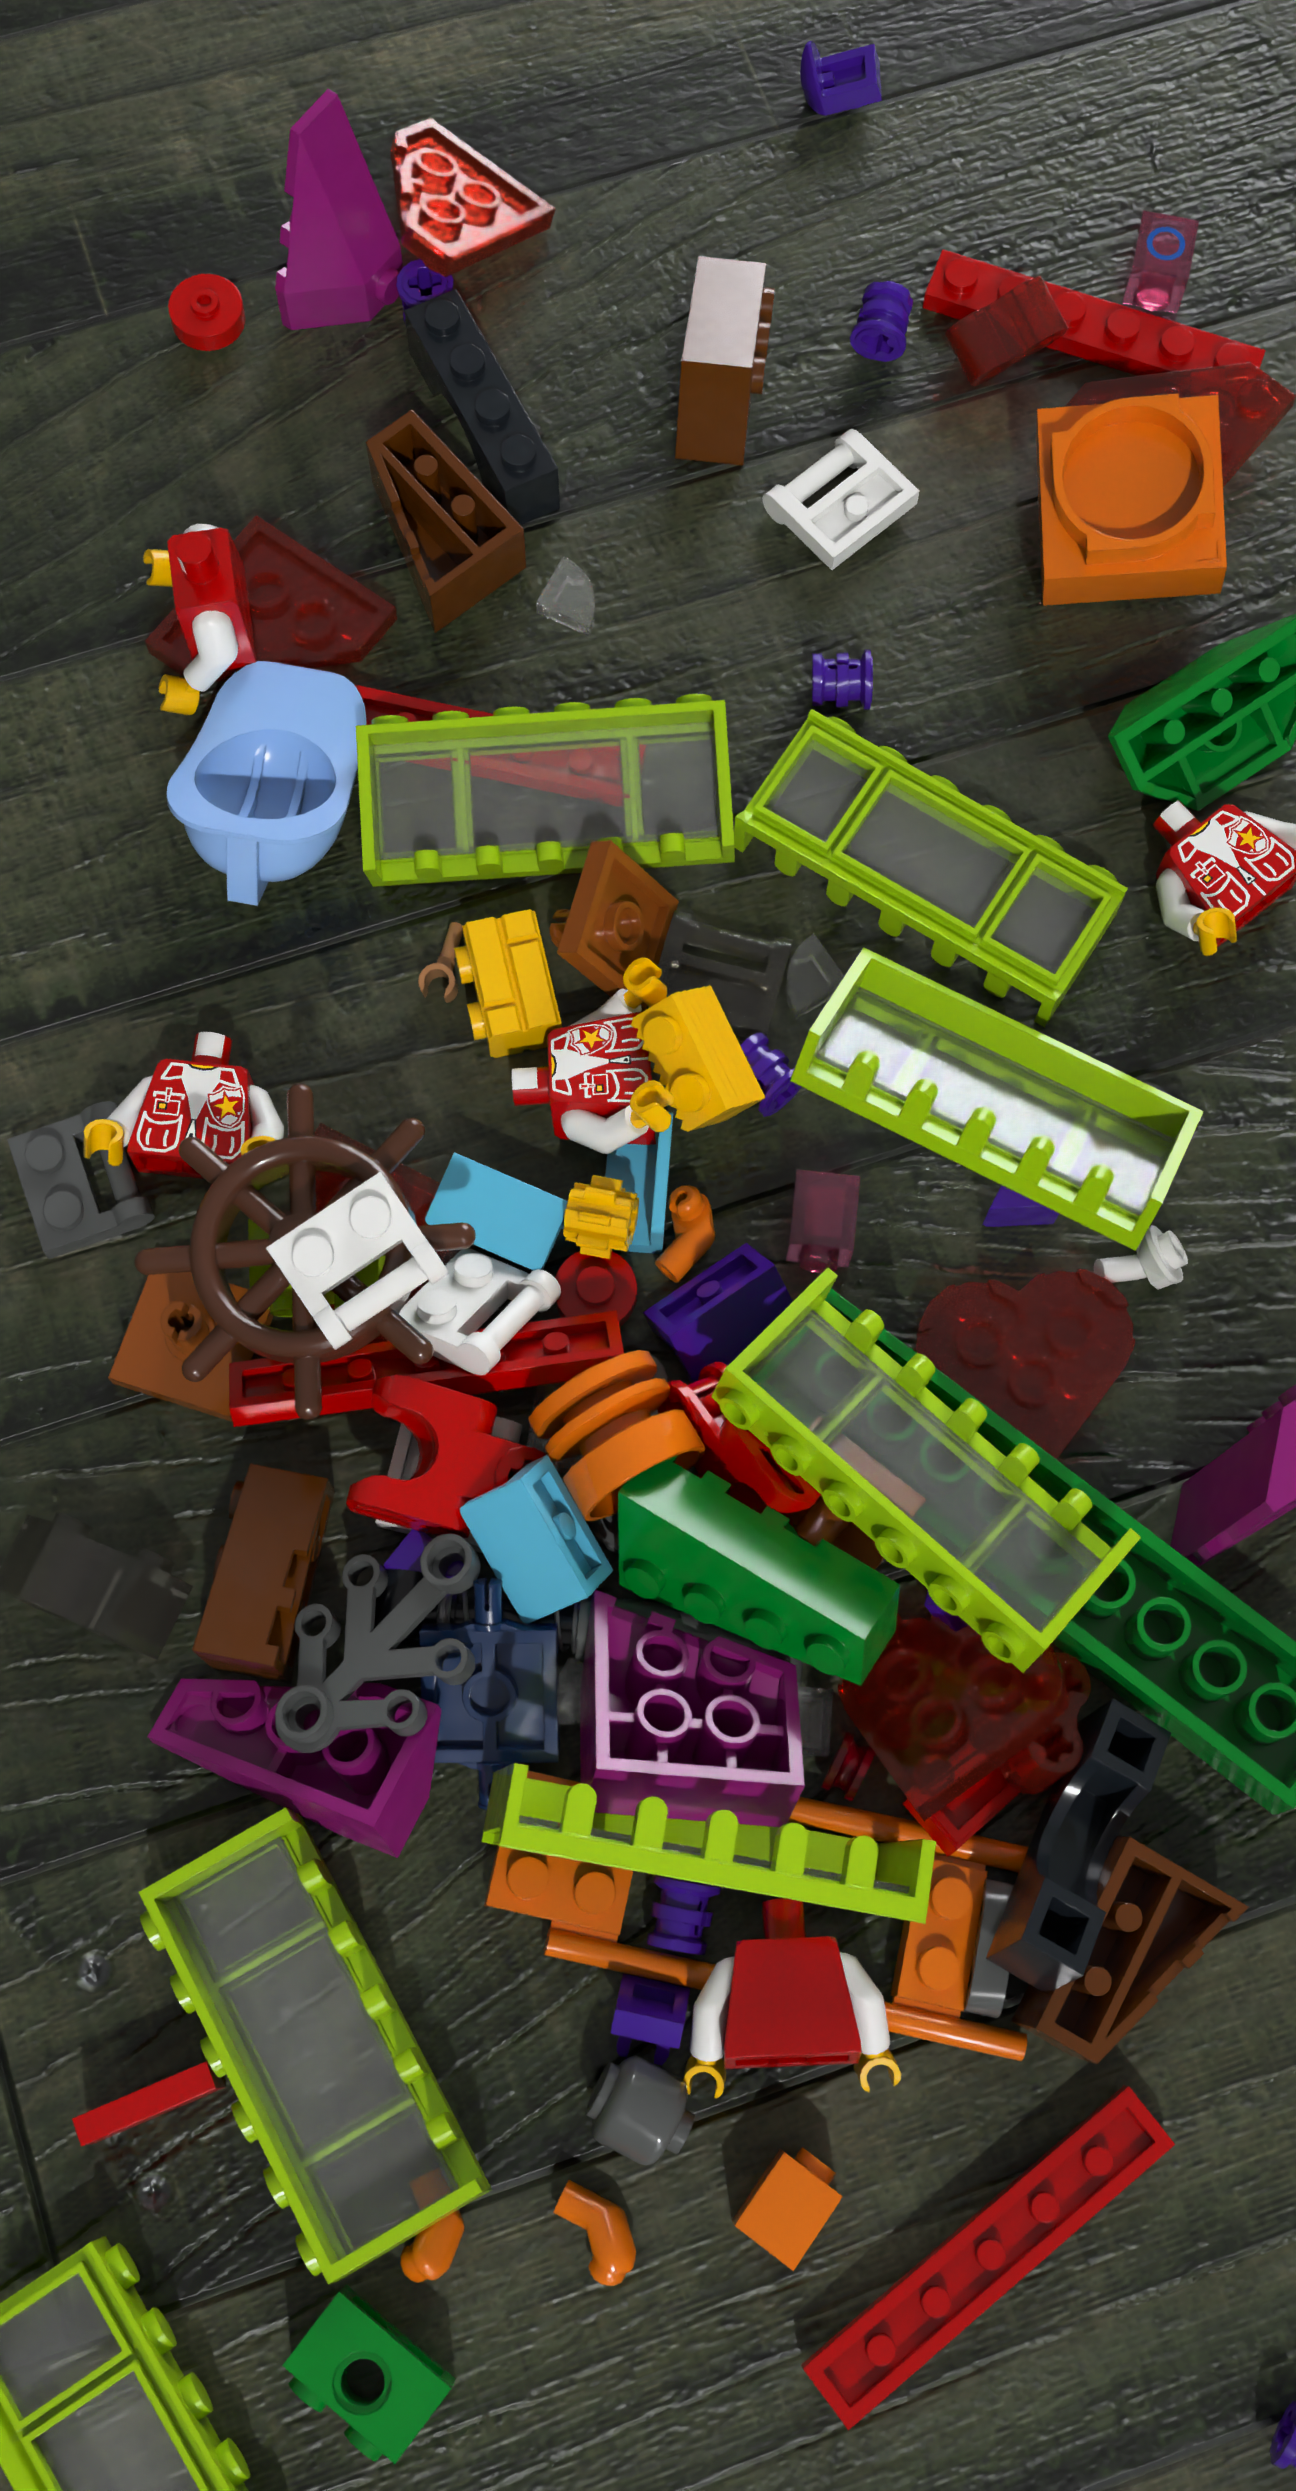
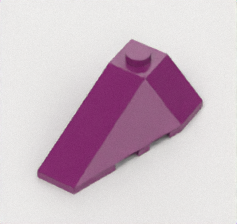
M327 89L290 128L284 191L293 197V208L290 222L288 221L281 226L279 243L289 248L287 268L283 267L277 271L275 290L282 325L290 330L371 321L385 305H391L399 297L396 287L397 276L403 268L400 243L339 96L330 89Z
M180 1679L147 1736L152 1743L284 1808L287 1807L300 1816L341 1836L393 1857H399L430 1796L442 1712L438 1704L420 1698L427 1708V1720L423 1728L412 1736H400L388 1727L340 1730L334 1741L326 1748L314 1753H301L287 1746L279 1737L276 1729L275 1713L278 1702L293 1687L260 1686L255 1680ZM362 1683L346 1701L384 1700L388 1694L397 1689L381 1683ZM405 1703L397 1709L395 1714L396 1723L404 1722L410 1717L413 1710L412 1703ZM314 1710L306 1716L304 1720L305 1730L310 1729L316 1724L320 1716V1710Z

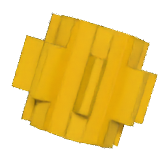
M592 1175L590 1185L574 1183V1188L570 1190L565 1209L563 1236L566 1237V1241L576 1242V1246H580V1254L610 1259L612 1249L628 1251L637 1225L639 1198L637 1197L638 1193L627 1192L625 1188H622L623 1180Z

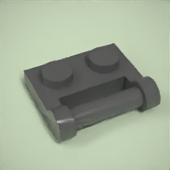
M106 1101L93 1104L85 1108L79 1115L7 1139L43 1252L48 1259L140 1228L154 1219L149 1199L141 1197L125 1147L123 1148V1160L119 1166L109 1165L108 1150H99L117 1204L111 1210L102 1213L100 1211L78 1143L84 1141L85 1126L94 1120L107 1119L118 1107L115 1102Z

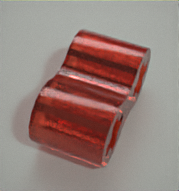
M1037 276L1018 285L986 307L964 317L946 331L945 336L971 386H976L992 379L1021 359L1050 345L1063 336L1069 328L1043 277Z
M1053 1652L1046 1654L1011 1685L1008 1693V1705L1013 1715L1014 1728L1010 1738L1002 1745L999 1753V1767L1004 1779L1013 1788L1022 1793L1036 1794L1046 1790L1070 1772L1080 1762L1083 1754L1082 1739L1077 1729V1715L1080 1707L1088 1700L1091 1692V1680L1083 1664L1068 1653Z

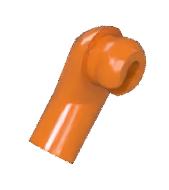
M691 1185L680 1186L669 1196L668 1206L671 1211L676 1239L654 1262L658 1269L675 1283H678L710 1249L716 1237L710 1202L704 1194H701L696 1187Z
M441 2167L409 2182L420 2210L451 2192ZM459 2209L418 2233L414 2242L410 2246L403 2248L400 2264L402 2271L411 2281L419 2283L427 2279L431 2281L437 2280L450 2268L464 2233V2221Z
M568 2179L553 2213L587 2230L593 2254L588 2268L595 2281L605 2286L618 2285L623 2281L626 2273L634 2268L636 2247L627 2216L619 2205Z

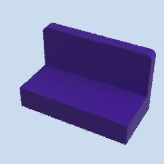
M745 1243L642 1313L652 1331L675 1352L692 1383L698 1380L700 1371L711 1363L723 1362L729 1365L793 1300L776 1266L748 1243Z

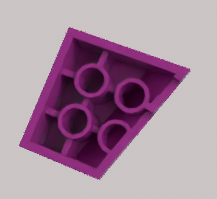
M1296 1385L1278 1396L1279 1401L1265 1409L1261 1413L1262 1417L1246 1427L1249 1434L1182 1484L1170 1546L1197 1567H1200L1296 1508Z
M595 1590L591 1599L580 1688L581 1783L590 1785L596 1792L595 1813L635 1816L636 1806L642 1799L658 1797L666 1803L668 1808L667 1818L706 1821L708 1816L715 1811L729 1810L737 1817L738 1824L781 1827L787 1824L805 1787L796 1665L720 1636L712 1641L705 1640L674 1628L675 1619L653 1611L649 1618L615 1606L616 1597Z

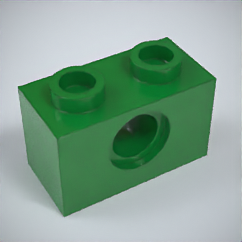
M347 2284L337 2293L282 2365L293 2375V2378L288 2383L289 2387L304 2403L320 2413L328 2405L349 2424L344 2431V2435L362 2454L375 2462L384 2455L394 2464H396L452 2389L456 2380ZM358 2359H369L375 2362L384 2374L385 2384L383 2392L373 2398H362L356 2395L350 2389L347 2382V2370L350 2363Z

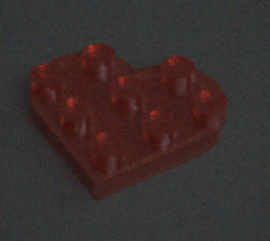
M1077 1269L1076 1272L1056 1271L1045 1275V1273L1039 1274L1020 1291L997 1280H988L987 1283L967 1282L956 1287L955 1284L947 1286L929 1302L916 1330V1346L914 1351L928 1357L938 1370L1055 1459H1058L1125 1368L1134 1349L1135 1338H1133V1323L1127 1311L1129 1304L1121 1292L1108 1279L1086 1269Z
M897 1614L896 1631L862 1685L859 1686L843 1679V1685L838 1684V1693L847 1714L924 1821L1035 1741L1052 1724L1056 1717H1059L1066 1711L1070 1702V1695L1065 1686V1670L1051 1644L1022 1673L1012 1663L1003 1662L991 1654L983 1644L981 1636L970 1626L955 1632L941 1619L931 1616V1621L923 1618L902 1620L899 1614Z

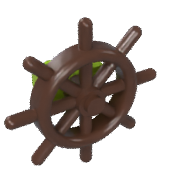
M297 1083L292 1085L287 1092L288 1138L278 1139L256 1147L230 1165L196 1137H187L181 1141L178 1149L180 1157L211 1184L197 1210L192 1226L190 1245L143 1249L137 1253L134 1264L136 1269L144 1275L191 1272L200 1300L209 1315L217 1323L214 1329L184 1360L182 1373L187 1380L191 1382L203 1380L234 1345L239 1342L247 1349L263 1357L294 1364L295 1411L302 1419L312 1420L319 1416L322 1410L321 1362L331 1361L351 1354L369 1344L380 1334L416 1364H425L430 1361L434 1348L425 1336L399 1315L408 1300L410 1291L349 1332L352 1339L335 1350L266 1247L317 1214L316 1171L331 1172L349 1178V1181L323 1209L381 1172L417 1225L414 1212L407 1197L390 1174L423 1139L425 1127L417 1118L405 1119L370 1156L366 1152L345 1142L315 1136L313 1091L308 1085ZM285 1175H289L290 1215L288 1216L258 1191L268 1183ZM241 1210L250 1218L248 1219V1240L227 1242L230 1228ZM464 1222L418 1226L435 1251L467 1249L473 1245L476 1239L474 1228ZM402 1242L330 1290L324 1297L329 1304H334V1309H336L413 1256ZM249 1267L250 1289L237 1302L228 1284L225 1269ZM267 1309H270V1314L273 1316L293 1317V1331L269 1327L257 1320Z

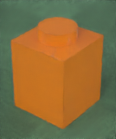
M801 2147L794 2159L782 2149H779L732 2219L735 2227L794 2271L843 2197L829 2186L837 2173L803 2147Z

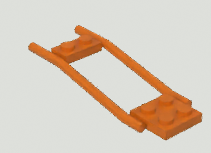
M528 1771L527 1778L568 1786L581 1783L533 1771ZM799 1797L788 1820L790 1823H799L804 1826L851 1836H869L875 1841L884 1843L916 1839L934 1841L918 1821L805 1797ZM974 1834L958 1850L947 1857L936 1844L926 1924L904 1920L891 1990V1996H893L892 2003L884 2001L889 2032L1012 2060H1023L1027 2049L1026 2033L961 2019L960 2014L961 2011H964L982 1907L984 1884L987 1878L986 1865L1019 1873L1029 1847ZM497 1845L484 1906L550 1920L551 1924L545 1942L544 1955L698 1990L703 1989L716 1966L713 1963L617 1943L618 1935L621 1932L633 1871L499 1847Z

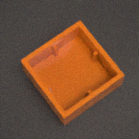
M1179 394L1121 398L1104 404L1037 409L1036 450L1043 606L1221 594L1227 569L1218 395L1179 398Z

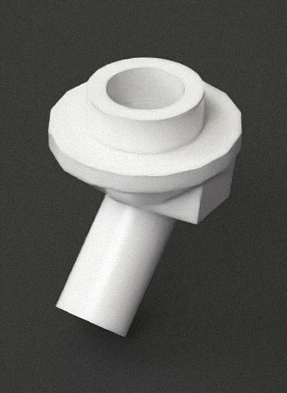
M1151 1225L1140 1242L1136 1255L1097 1259L1094 1263V1276L1099 1284L1139 1280L1147 1277L1150 1284L1159 1290L1183 1280L1181 1267L1188 1264V1259L1182 1244L1172 1231L1169 1230L1162 1233L1156 1226Z

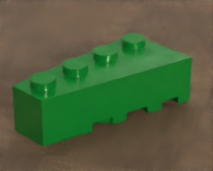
M678 1455L654 1465L622 1486L618 1491L619 1586L633 1591L642 1598L653 1599L687 1613L702 1623L713 1624L747 1638L762 1648L773 1649L814 1666L824 1674L835 1675L859 1686L862 1685L896 1631L900 1584L824 1539H821L813 1546L799 1537L796 1530L789 1524V1518L769 1506L761 1514L729 1496L727 1493L731 1484L708 1470L702 1478H699L677 1465L675 1462Z

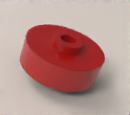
M199 274L189 277L176 286L169 298L168 310L173 330L181 342L193 349L201 351L222 349L233 343L244 329L246 316L241 294L230 280L222 276Z
M579 1251L567 1258L560 1266L555 1279L561 1287V1296L555 1304L562 1318L617 1310L620 1327L630 1318L637 1301V1281L631 1266L620 1255L612 1251L610 1259L580 1254Z

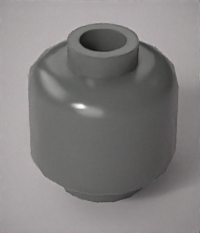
M637 2056L626 2058L619 2066L611 2062L607 2064L593 2089L585 2110V2115L593 2119L592 2134L598 2143L642 2165L654 2164L666 2149L674 2154H678L691 2131L695 2119V2114L685 2109L688 2100L686 2083L681 2078Z

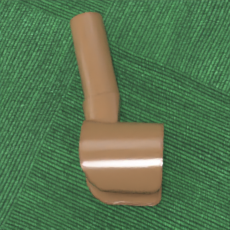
M450 923L437 962L427 965L419 975L418 984L425 998L428 994L430 982L438 977H444L449 980L444 994L446 1003L453 1001L458 994V984L453 974V969L455 965L454 948L459 947L463 934V925L460 923Z

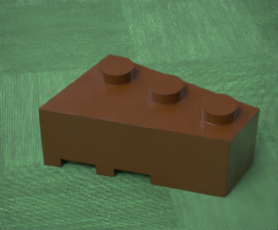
M698 256L681 360L676 459L742 466L744 464L752 394L762 395L775 288L764 287L766 263Z
M410 410L366 441L372 483L433 630L437 633L526 568L524 528L413 410Z
M250 1464L245 1481H236L229 1505V1519H232L226 1542L220 1546L216 1557L212 1588L192 1649L194 1653L213 1669L291 1684L300 1646V1638L297 1636L294 1627L295 1619L298 1613L308 1606L335 1494L328 1478Z
M1126 1836L1116 1837L1101 1871L1097 1887V1904L1100 1909L1106 1912L1084 1976L1047 1994L1029 1984L1011 2020L1013 2023L1068 2055L1098 2064L1159 2001L1156 1997L1184 1968L1190 1969L1204 1954L1202 1949L1228 1922H1235L1249 1908V1906L1135 1839Z

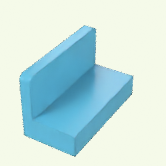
M668 1112L671 1115L669 1128L664 1132H655L656 1144H626L607 1154L605 1177L623 1180L622 1188H625L627 1192L638 1193V1220L632 1244L627 1252L663 1253L673 1112Z
M454 1152L427 1212L425 1221L428 1225L468 1223L474 1228L476 1233L473 1245L533 1271L537 1269L543 1270L560 1230L564 1229V1214L568 1201Z
M548 1454L525 1465L505 1484L469 1500L460 1508L462 1518L498 1579L502 1580V1588L521 1621L526 1624L588 1598L613 1571Z

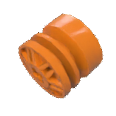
M636 1350L586 1369L550 1394L534 1409L528 1418L537 1438L550 1439L545 1445V1450L551 1461H564L583 1456L569 1469L563 1477V1482L585 1521H596L618 1513V1491L627 1481L645 1470L678 1455L675 1463L688 1471L705 1454V1446L684 1410H671L654 1416L651 1415L668 1398L670 1387L665 1379H652L657 1373V1365L649 1351Z

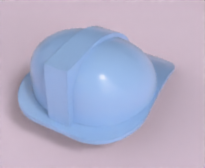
M257 661L244 666L234 673L217 693L211 710L194 744L170 778L167 786L168 807L176 819L184 824L188 838L199 856L214 869L227 874L228 901L258 906L268 882L286 881L307 872L326 855L335 842L344 822L358 770L356 726L367 725L366 710L362 697L355 685L345 676L334 672L271 661Z

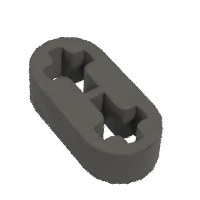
M985 1879L982 1907L964 2007L965 2012L999 2018L1001 2014L1009 1972L987 1960L986 1956L1014 1884Z

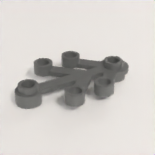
M443 1534L434 1538L426 1545L420 1559L421 1571L424 1577L375 1629L376 1598L387 1587V1571L374 1557L367 1554L357 1555L346 1563L342 1572V1581L348 1589L344 1661L327 1679V1648L332 1646L339 1638L341 1632L340 1620L322 1604H310L298 1613L294 1625L295 1632L300 1638L297 1686L288 1690L281 1697L275 1713L277 1733L287 1746L301 1753H314L330 1745L340 1730L388 1727L400 1736H412L418 1733L425 1725L427 1708L424 1702L411 1691L406 1689L395 1690L388 1694L384 1700H346L364 1681L437 1676L448 1685H459L471 1677L475 1669V1657L471 1650L457 1639H443L431 1647L396 1649L447 1594L462 1593L473 1585V1581L477 1580L481 1568L480 1558L464 1538L455 1534ZM464 1560L462 1570L456 1576L447 1578L448 1567L455 1561ZM373 1568L374 1573L370 1582L364 1586H357L359 1574L366 1569ZM326 1617V1625L323 1631L318 1635L310 1636L312 1623L319 1618ZM460 1652L461 1660L459 1665L452 1671H443V1663L446 1657L451 1653ZM405 1703H412L413 1710L410 1717L404 1722L396 1723L395 1714L397 1709ZM314 1710H320V1716L316 1724L310 1729L305 1730L304 1720L306 1716Z

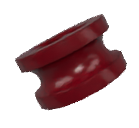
M846 1732L821 1787L826 1790L832 1787H840L844 1792V1799L852 1802L870 1767L878 1746L869 1743L867 1746L861 1747L855 1743V1735Z

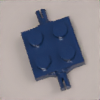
M487 1578L473 1581L474 1619L463 1623H423L420 1629V1647L435 1646L443 1639L454 1638L470 1649L475 1657L474 1672L462 1684L448 1685L437 1676L421 1677V1698L438 1704L442 1710L434 1763H458L471 1769H478V1807L487 1810L494 1772L513 1763H558L560 1757L558 1623L526 1624L502 1618L501 1586L503 1583L498 1578H491L489 1604L487 1603ZM460 1652L451 1653L446 1657L443 1663V1671H452L459 1665L461 1660Z

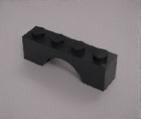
M457 289L404 310L409 353L433 397L442 394L455 412L473 451L483 486L520 525L560 509L558 467Z
M1115 1699L1110 1700L1077 1723L986 1956L987 1960L1045 1994L1084 1976L1106 1912L1100 1909L1097 1904V1887L1101 1871L1124 1823L1137 1805L1151 1791L1172 1734L1171 1732Z

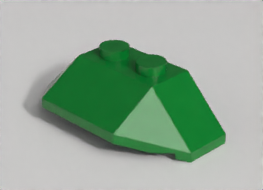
M1296 614L1217 645L1125 705L1108 738L1134 791L1172 804L1176 801H1181L1187 809L1199 811L1292 749L1296 740Z

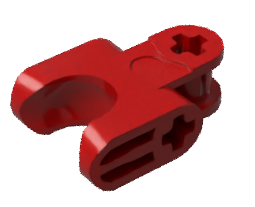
M723 1362L711 1363L700 1371L697 1381L688 1385L680 1380L667 1382L670 1387V1395L657 1409L658 1414L671 1410H684L705 1446V1454L694 1465L696 1468L694 1475L702 1478L707 1470L731 1484L727 1493L729 1496L760 1514L769 1506L789 1518V1524L793 1527V1520L787 1513L799 1512L810 1508L816 1503L821 1494L801 1476L792 1475L781 1468L774 1460L771 1450L749 1430H742L734 1426L723 1415L719 1404L711 1396L728 1365Z
M398 1374L385 1376L375 1381L371 1397L373 1408L381 1416L396 1420L409 1429L418 1442L419 1462L416 1471L409 1480L394 1479L385 1475H372L351 1484L346 1504L350 1511L436 1536L455 1534L466 1539L469 1537L470 1530L460 1514V1508L469 1500L505 1484L508 1481V1474L514 1472V1476L525 1465L546 1454L534 1447H528L492 1436L498 1408L489 1401Z

